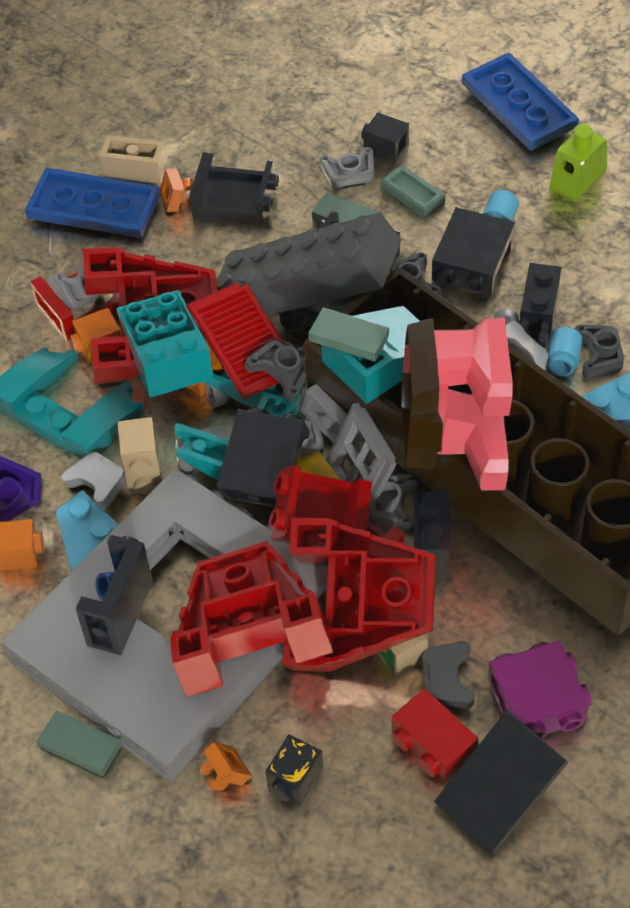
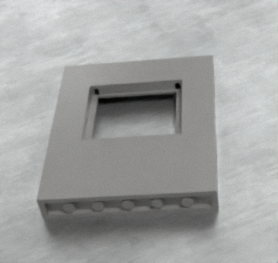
M176 468L1 642L9 662L100 730L120 739L123 747L170 782L178 776L283 658L284 642L221 661L223 686L188 697L172 663L170 641L138 618L122 655L88 647L77 616L76 606L81 596L102 601L96 591V578L100 573L115 572L107 544L109 536H130L144 543L150 570L180 539L208 558L268 541L286 561L288 568L293 573L296 572L301 578L303 585L315 593L322 613L326 610L328 563H300L289 554V543L271 540L272 529L270 526L265 527L257 522L247 510L237 509L228 503L221 493L217 491L211 492L202 486L196 477L191 474L185 475Z

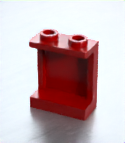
M295 465L280 470L274 484V492L277 494L276 507L273 509L269 521L270 528L272 529L271 540L290 544L291 518H329L346 526L366 531L372 482L362 479L347 482L302 472L301 467Z

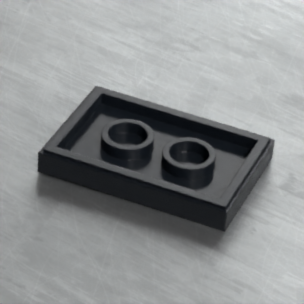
M506 710L433 802L488 851L496 854L569 761L511 712Z

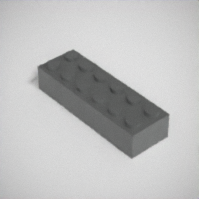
M381 212L368 216H359L356 219L341 223H333L330 226L315 230H307L301 234L285 236L275 241L259 243L241 250H233L226 256L224 266L216 278L217 289L221 290L234 283H238L240 287L248 284L267 316L383 289L402 239Z

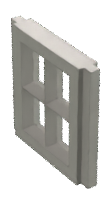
M354 403L326 461L340 480L352 482L357 480L359 474H361L364 480L372 482L369 505L370 514L396 466V457L366 409L361 408L359 403ZM359 432H361L365 439L360 451L354 443ZM371 450L377 458L372 471L366 463ZM348 454L354 462L349 473L343 465Z

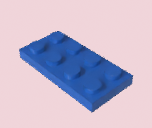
M510 52L462 74V84L530 151L575 129L579 125V118Z
M46 167L25 208L27 219L142 238L160 197L159 186Z

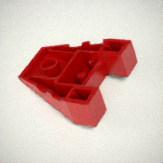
M117 247L82 249L85 295L117 293L119 307L176 290L180 291L187 305L218 291L216 272L213 269L178 261L170 263L156 260V256L144 254L143 257L126 253L125 249ZM122 325V336L91 338L93 384L125 382L139 375Z
M291 518L289 554L300 563H328L325 622L333 652L316 659L296 663L289 642L286 641L283 647L282 665L293 671L331 672L434 630L435 554L373 535L361 529L346 526L329 518Z
M268 541L199 561L187 591L189 596L187 606L182 607L179 613L181 623L178 630L173 631L170 638L172 663L187 697L223 686L220 662L286 641L289 642L296 663L316 659L333 652L328 628L315 593L303 585L301 578L296 572L293 573L288 568L286 561Z

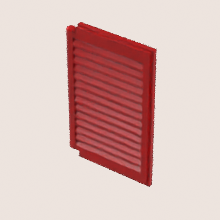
M234 283L186 305V308L242 400L280 383L266 372L251 373L244 368L247 358L269 341L277 340L285 346L248 284L240 287L238 283Z

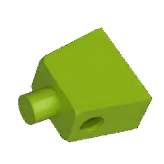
M587 124L577 125L574 133L556 152L549 189L575 202L607 169L606 138L593 132L592 127Z

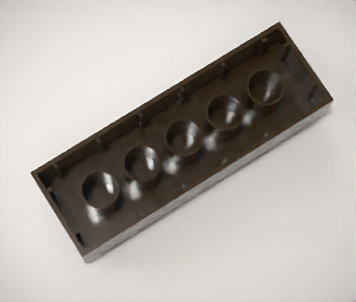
M398 267L387 276L383 289L365 293L341 312L354 316L404 306L419 321L433 318L434 330L473 329L478 324L477 321L401 267ZM309 338L304 342L307 390L317 384L347 414L352 404L359 403L361 408L366 409L396 457V463L432 491H449V504L616 635L619 636L630 625V430L508 344L513 394L509 416H504L508 452L507 483L505 490H481L466 454H438L434 470L406 467L402 420V381L366 404L322 361L321 345L309 341ZM468 384L448 386L450 390L473 394Z

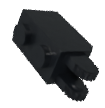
M529 263L519 324L528 335H538L539 345L546 348L548 336H550L553 329L562 267Z

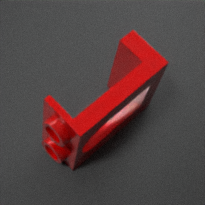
M78 272L72 274L71 276H69V277H67V278H74V277H76ZM42 276L30 281L36 304L67 341L70 340V335L75 334L72 321L76 319H74L73 314ZM113 293L111 299L78 318L109 308L112 316L118 314L116 310L119 307L118 294Z

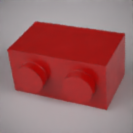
M425 688L391 716V736L397 746L403 751H411L418 758L421 768L431 777L436 775L444 784L457 773L478 746L479 738Z

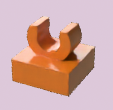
M165 169L160 186V196L166 212H178L181 203L190 202V193L187 190L192 189L193 180L191 178L181 179L177 169Z
M213 742L203 751L209 761L200 767V773L207 776L213 774L214 771L217 773L216 780L209 785L211 790L223 791L228 787L229 783L242 786L252 777V774L234 746Z

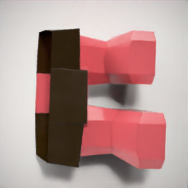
M433 318L407 325L402 378V420L406 467L434 470L438 454H466L481 490H505L508 477V452L504 416H509L513 394L505 318H484L473 329L434 330ZM468 384L473 394L450 390L448 386Z

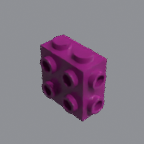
M560 640L549 644L541 642L533 645L529 650L516 654L504 653L489 662L488 681L502 715L506 710L511 712L542 739L548 733L561 729L563 731H572L586 722L588 708L592 705L591 695L585 684L580 685L577 679V666L574 657L570 652H565Z

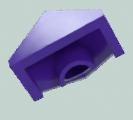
M0 456V522L11 521L40 502L41 473Z

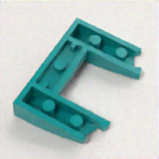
M43 347L19 361L0 376V411L79 459L92 452H97L101 455L119 436L118 421L135 419L144 410L143 404L141 402L134 403L129 395L133 393V387L128 381H125L99 399L82 415L74 414L42 395V393L78 358L77 352L73 350H67L66 353L50 352L48 348Z
M226 372L220 376L213 373L214 379L204 381L207 385L218 389L247 406L260 408L269 412L270 415L281 417L285 413L297 415L305 397L306 383L303 384L295 401L287 402L283 397V387L280 383L242 400ZM176 423L175 437L182 438L183 448H176V457L218 480L229 440Z

